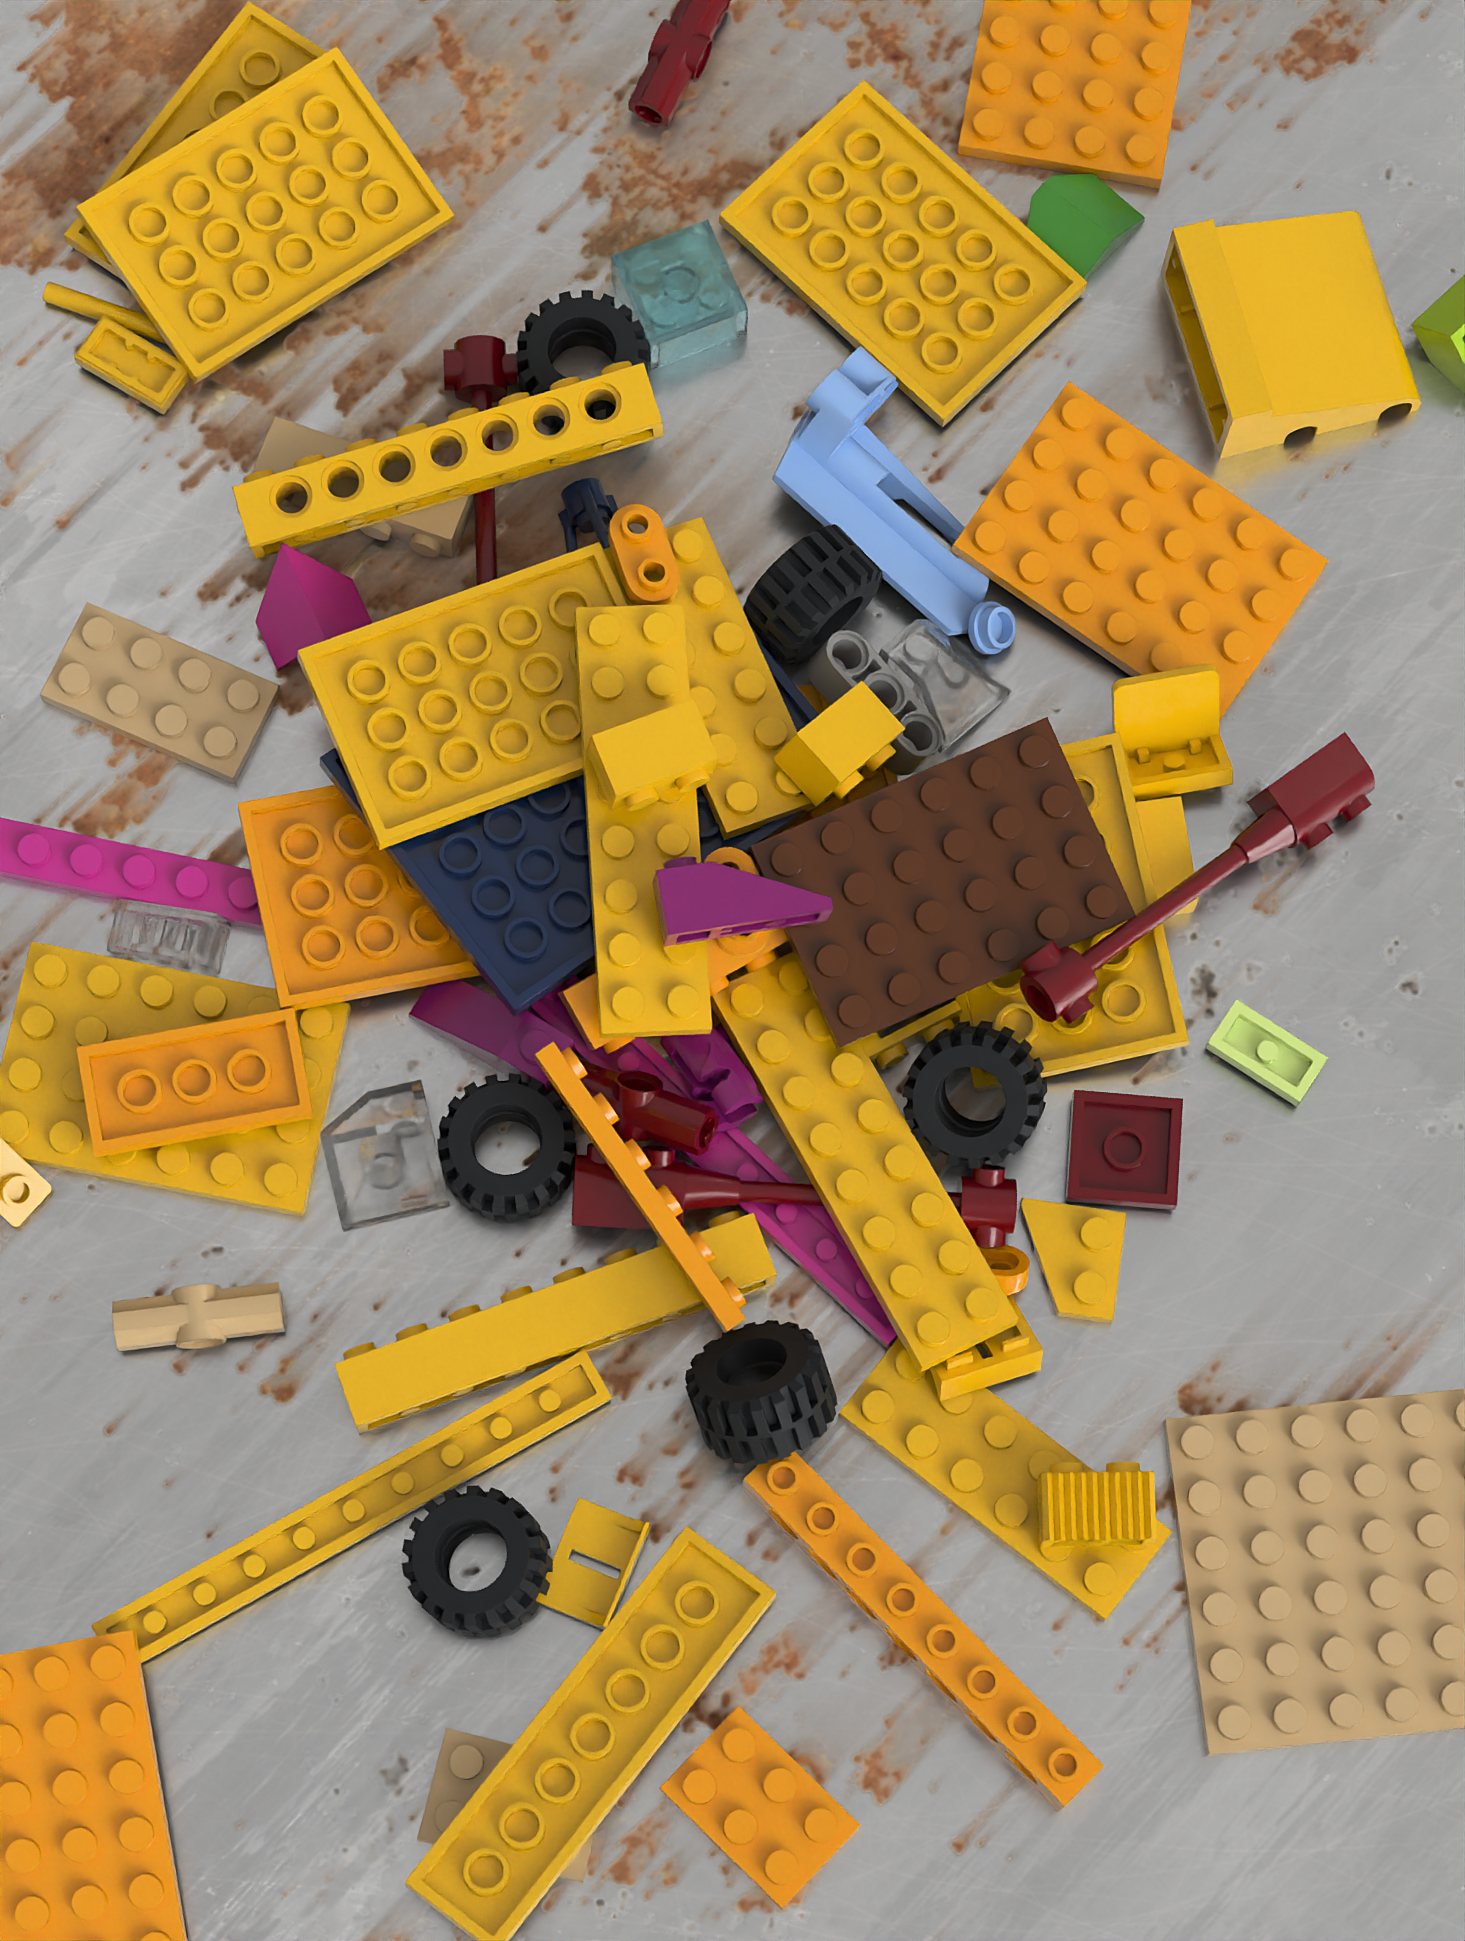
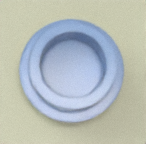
M985 601L976 605L971 612L968 622V635L973 647L981 654L991 655L999 653L1012 644L1016 634V622L1012 612L994 601Z

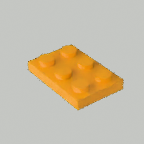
M739 1706L659 1788L781 1910L861 1826Z

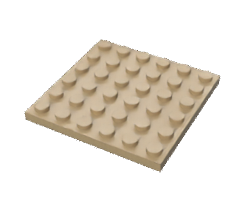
M1465 1389L1165 1419L1163 1426L1206 1756L1465 1729Z

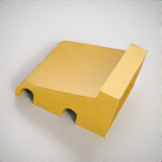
M1344 211L1216 227L1214 220L1210 219L1172 229L1161 273L1219 459L1284 443L1288 434L1304 427L1312 426L1314 434L1318 435L1379 419L1380 414L1384 410L1397 404L1406 403L1409 412L1419 410L1422 403L1359 212Z

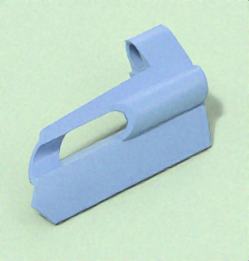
M860 346L845 360L839 369L835 368L819 384L805 404L809 408L789 438L788 447L772 480L823 526L838 525L882 570V578L947 636L968 633V622L971 612L984 599L989 578L957 555H953L893 501L904 499L953 544L965 528L864 425L892 394L899 383L890 371Z

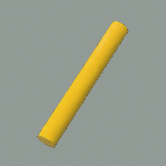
M50 281L44 289V302L96 320H100L102 315L133 333L167 344L152 321L145 314Z

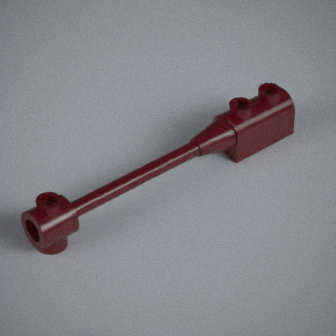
M489 335L467 336L457 340L454 343V349H443L444 391H455L457 399L471 403V408H478L479 412L491 409L492 403L506 397L508 394L507 385H518L516 353H506V343L498 337ZM492 433L486 439L485 446L494 451ZM495 488L474 494L477 586L498 578Z
M1345 732L1247 801V804L1258 818L1233 840L1230 848L1084 953L1080 954L1069 946H1064L1060 949L1053 940L1018 965L1024 973L1020 978V989L1031 1009L1047 1022H1054L1062 1017L1066 1024L1069 1025L1094 1007L1089 996L1096 992L1098 988L1094 973L1096 970L1240 866L1248 865L1285 848H1294L1300 843L1306 851H1309L1333 833L1327 823L1338 815L1347 823L1370 807L1372 804L1366 795L1374 790L1375 778L1370 766Z
M593 1143L587 1144V1155L575 1154L572 1225L653 1230ZM667 1146L642 1147L643 1153L651 1164L649 1168L644 1170V1173L656 1189L665 1184L683 1210L681 1214L676 1216L682 1227L684 1210L739 1205V1202L825 1207L812 1184L740 1180V1177L689 1165L686 1164L685 1160H675V1148ZM983 1164L981 1168H972V1177H959L957 1192H947L979 1247L1005 1246L1006 1234H1013L1017 1212L1016 1179L1005 1178L1006 1168L1003 1166Z

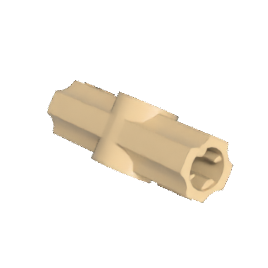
M279 1282L222 1289L221 1286L215 1284H197L176 1288L171 1291V1295L140 1297L112 1302L113 1331L118 1351L175 1344L176 1347L181 1349H199L221 1345L226 1342V1338L274 1334L275 1332L284 1331L283 1305Z

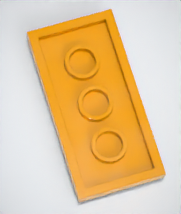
M294 1008L76 1047L92 1150L96 1158L314 1118Z

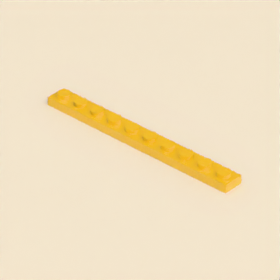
M584 1349L93 1623L91 1627L96 1636L134 1629L142 1664L413 1512L432 1499L438 1498L444 1492L454 1489L612 1400V1396Z

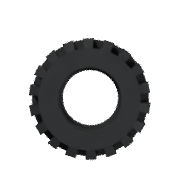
M581 290L580 298H572L570 291L559 293V302L553 304L548 298L539 304L540 316L531 312L525 320V331H520L518 335L516 358L520 392H528L530 397L551 391L550 386L553 383L566 378L552 364L562 352L576 346L597 348L608 355L613 364L630 361L633 366L644 362L648 375L647 340H644V329L640 321L632 322V310L625 304L616 309L614 297L605 293L601 300L593 299V290ZM599 400L590 405L587 414L593 419L604 420L614 413L616 407L609 401ZM552 415L541 419V422L549 428H552L558 422L561 424L562 429L565 423L561 418Z
M828 525L803 537L766 570L750 591L743 606V611L751 628L786 665H792L812 657L832 634L840 630H846L859 617L876 594L883 577V572L838 525Z
M981 1020L978 1026H970V1021L958 1023L950 1031L946 1028L939 1032L931 1042L927 1043L912 1063L907 1073L909 1075L908 1080L903 1085L902 1097L907 1098V1104L903 1108L905 1119H913L915 1124L911 1133L917 1141L924 1137L930 1143L926 1148L928 1153L936 1157L940 1151L948 1155L946 1163L956 1167L961 1160L969 1161V1168H981L984 1162L989 1160L993 1166L1003 1162L1009 1153L1014 1155L1023 1147L1026 1140L1030 1138L1043 1114L1046 1104L1043 1100L1047 1093V1079L1041 1078V1072L1044 1067L1040 1058L1038 1057L1033 1060L1029 1054L1032 1046L1025 1038L1021 1043L1013 1039L1012 1035L1015 1031L1006 1026L1001 1031L992 1029L993 1022ZM961 1067H977L992 1074L1001 1084L1005 1094L1006 1106L1002 1114L997 1118L987 1121H975L960 1115L951 1106L946 1095L945 1080L949 1073Z
M509 1073V1079L504 1081H498L497 1074L485 1076L486 1084L477 1087L475 1082H472L464 1087L465 1095L461 1099L454 1096L448 1104L449 1113L447 1117L442 1116L439 1124L440 1138L437 1139V1146L443 1176H445L448 1188L454 1196L458 1195L462 1199L463 1206L470 1211H473L475 1208L481 1210L484 1218L494 1220L496 1215H503L506 1218V1222L518 1221L517 1215L528 1213L529 1218L541 1214L540 1207L546 1203L550 1207L559 1200L561 1189L567 1190L572 1180L571 1173L575 1165V1154H577L572 1117L568 1108L564 1109L562 1107L561 1098L553 1090L550 1093L544 1091L543 1083L534 1078L531 1079L530 1083H525L521 1081V1074ZM507 1121L518 1122L532 1129L539 1138L540 1153L536 1160L528 1168L515 1174H497L484 1168L475 1156V1144L480 1135L494 1124Z
M767 1320L762 1324H756L755 1322L744 1324L742 1328L731 1329L726 1333H722V1337L709 1341L703 1346L704 1352L696 1354L691 1360L692 1368L686 1371L685 1380L687 1385L685 1387L705 1444L709 1450H715L716 1456L724 1460L732 1458L734 1463L746 1464L749 1461H755V1464L768 1463L770 1459L779 1458V1460L790 1457V1453L798 1449L803 1451L812 1445L811 1440L821 1437L828 1430L826 1424L832 1422L835 1418V1406L838 1405L837 1396L818 1339H815L813 1333L807 1328L800 1329L796 1323L786 1322L779 1324L778 1320Z
M479 1485L467 1486L466 1493L460 1494L455 1488L443 1493L446 1501L439 1505L432 1499L423 1507L429 1513L423 1521L416 1517L413 1519L409 1526L415 1533L413 1540L404 1539L402 1552L408 1556V1562L402 1563L403 1575L411 1583L408 1589L413 1598L443 1626L452 1631L455 1629L459 1630L465 1636L477 1637L478 1632H484L488 1637L501 1635L500 1628L507 1625L513 1630L522 1625L523 1623L519 1617L526 1611L531 1615L540 1607L535 1602L538 1594L547 1595L550 1583L545 1579L546 1572H553V1559L547 1554V1549L551 1547L547 1536L541 1531L539 1523L513 1497L510 1499L502 1491L491 1487L489 1492H485ZM478 1533H495L501 1536L506 1544L507 1557L499 1577L489 1586L476 1591H462L454 1587L450 1580L449 1566L452 1555L459 1544L468 1537Z

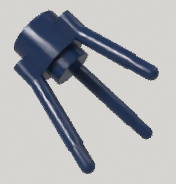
M585 478L571 483L561 492L566 509L558 514L564 529L566 552L570 553L578 550L577 527H579L582 533L595 532L602 548H609L606 525L609 523V518L611 520L618 510L613 495H605L600 480L597 478Z

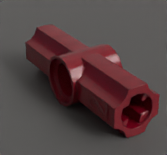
M680 0L670 20L664 19L650 46L647 59L648 64L628 102V110L638 116L640 121L654 127L660 125L669 126L691 80L696 82L704 71L712 50L713 36L721 24V20L729 8L731 0Z
M579 1059L587 1072V1075L580 1079L592 1098L601 1092L619 1118V1121L614 1123L612 1127L621 1139L629 1141L633 1138L635 1142L653 1139L698 1157L708 1151L712 1139L717 1134L719 1116H716L715 1108L663 1090V1082L650 1073L633 1070L617 1073ZM552 1085V1090L560 1097V1095ZM561 1098V1105L567 1107Z

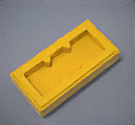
M102 315L74 355L76 364L163 415L190 378L184 366L177 358Z

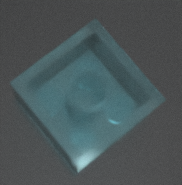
M709 220L611 256L613 286L621 304H625L632 310V322L639 320L644 329V340H647L648 365L651 371L747 335L748 308Z

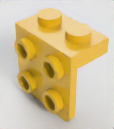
M1203 664L1123 678L1112 684L1113 733L1120 732L1135 802L1233 784V767L1220 736L1219 674L1214 665Z

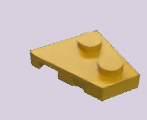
M1022 1198L1019 1211L1022 1219H1025L1035 1247L1034 1253L1038 1265L1047 1281L1048 1293L1056 1316L1111 1324L1114 1318L1127 1213Z

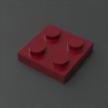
M1074 1090L1071 1106L1066 1201L1175 1210L1178 1199L1183 1099Z

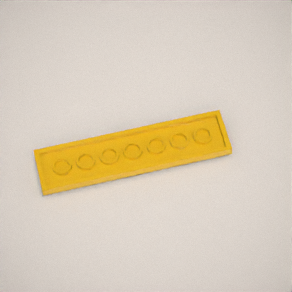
M684 604L575 607L574 626L600 1038L710 1034L712 1031L707 941L703 940L664 947L652 884L656 870L664 869L663 863L681 857H695L697 864L701 863L696 789L679 792L678 787L658 793L659 799L642 809L628 811L625 805L611 811L587 753L591 735L690 700Z
M794 952L772 961L750 974L747 973L730 981L731 985L710 996L712 1008L745 1066L748 1067L764 1100L918 1372L921 1373L1016 1325L1019 1319L1018 1315L915 1136L911 1133V1129L861 1042L857 1040L836 1049Z
M686 1526L405 1880L406 1887L475 1941H509L776 1598V1591Z

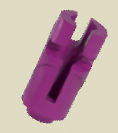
M721 1022L716 1027L712 1024L710 1034L662 1036L660 1044L690 1086L689 1092L694 1099L708 1100L705 1105L715 1108V1114L719 1116L717 1131L724 1132L746 1122L758 1112L754 1104L764 1102V1097L756 1087L748 1067L743 1065L733 1051L730 1044L732 1041Z

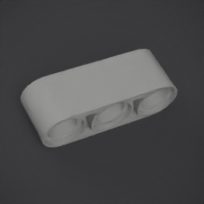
M840 630L832 634L809 660L807 667L809 679L830 705L860 681H863L906 728L890 744L897 751L883 765L890 772L897 775H910L916 772L940 748L943 736L935 718L861 635L850 630ZM833 657H836V658H838L839 660H841V661L843 662L844 666L846 667V669L840 667V666L835 662V660L833 659ZM904 737L913 742L916 750L907 745Z

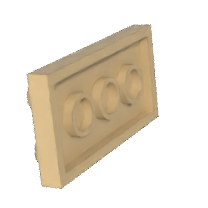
M87 602L40 696L44 702L236 784L281 693V689L276 683Z

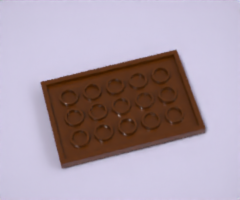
M1048 717L774 835L748 848L761 877L824 895L832 900L833 910L827 921L784 927L783 929L836 1049L1019 969L1018 965L1053 940L1060 949L1064 946H1071L1130 920L1136 915Z

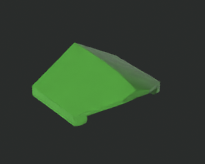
M1093 173L1052 175L1031 197L1027 228L1087 280L1144 222L1145 217Z

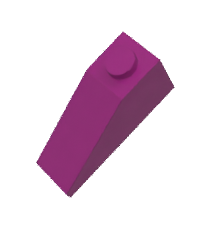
M681 857L663 863L664 869L656 870L652 882L664 947L827 921L833 910L830 897L712 861L697 864L695 857Z
M459 979L427 985L409 1012L410 1018L509 1077V1073L521 1074L522 1082L530 1083L532 1078L542 1082L544 1091L547 1093L552 1091V1084L535 1061V1054L551 1042L555 1043L560 1052L570 1047L575 1054V1040L526 1010L513 1017L500 998Z

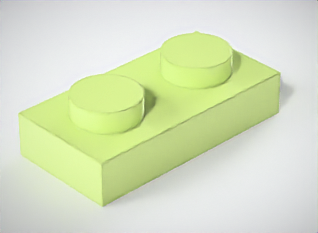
M1237 999L1205 1047L1296 1107L1328 1060L1327 1056Z

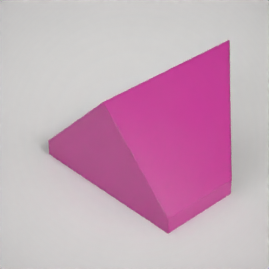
M281 543L255 620V624L277 671L299 662L297 650L372 624L353 579Z

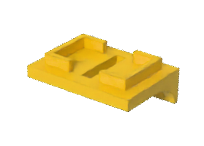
M1012 1295L1007 1296L1019 1319L1016 1325L981 1342L989 1356L988 1358L983 1359L974 1345L929 1368L937 1388L939 1402L1041 1370L1043 1348Z
M578 1497L553 1557V1572H547L545 1577L550 1583L547 1595L539 1593L536 1602L604 1630L615 1617L650 1532V1523L627 1517ZM572 1550L621 1570L618 1579L569 1560Z

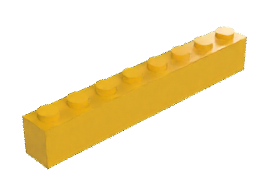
M739 1211L719 1215L708 1222L709 1229L698 1232L715 1256L713 1260L708 1262V1265L720 1281L729 1276L743 1296L775 1285L777 1273L754 1213L743 1217L740 1216ZM660 1239L656 1241L657 1248L637 1254L635 1248L619 1251L605 1258L606 1266L585 1273L583 1267H576L559 1273L552 1278L554 1285L534 1292L531 1286H523L511 1290L500 1297L501 1304L481 1311L480 1306L477 1304L461 1308L448 1315V1323L428 1329L426 1323L408 1327L395 1335L396 1342L376 1348L374 1342L358 1345L343 1353L345 1360L334 1365L359 1435L560 1363L584 1349L586 1352H590L708 1308Z

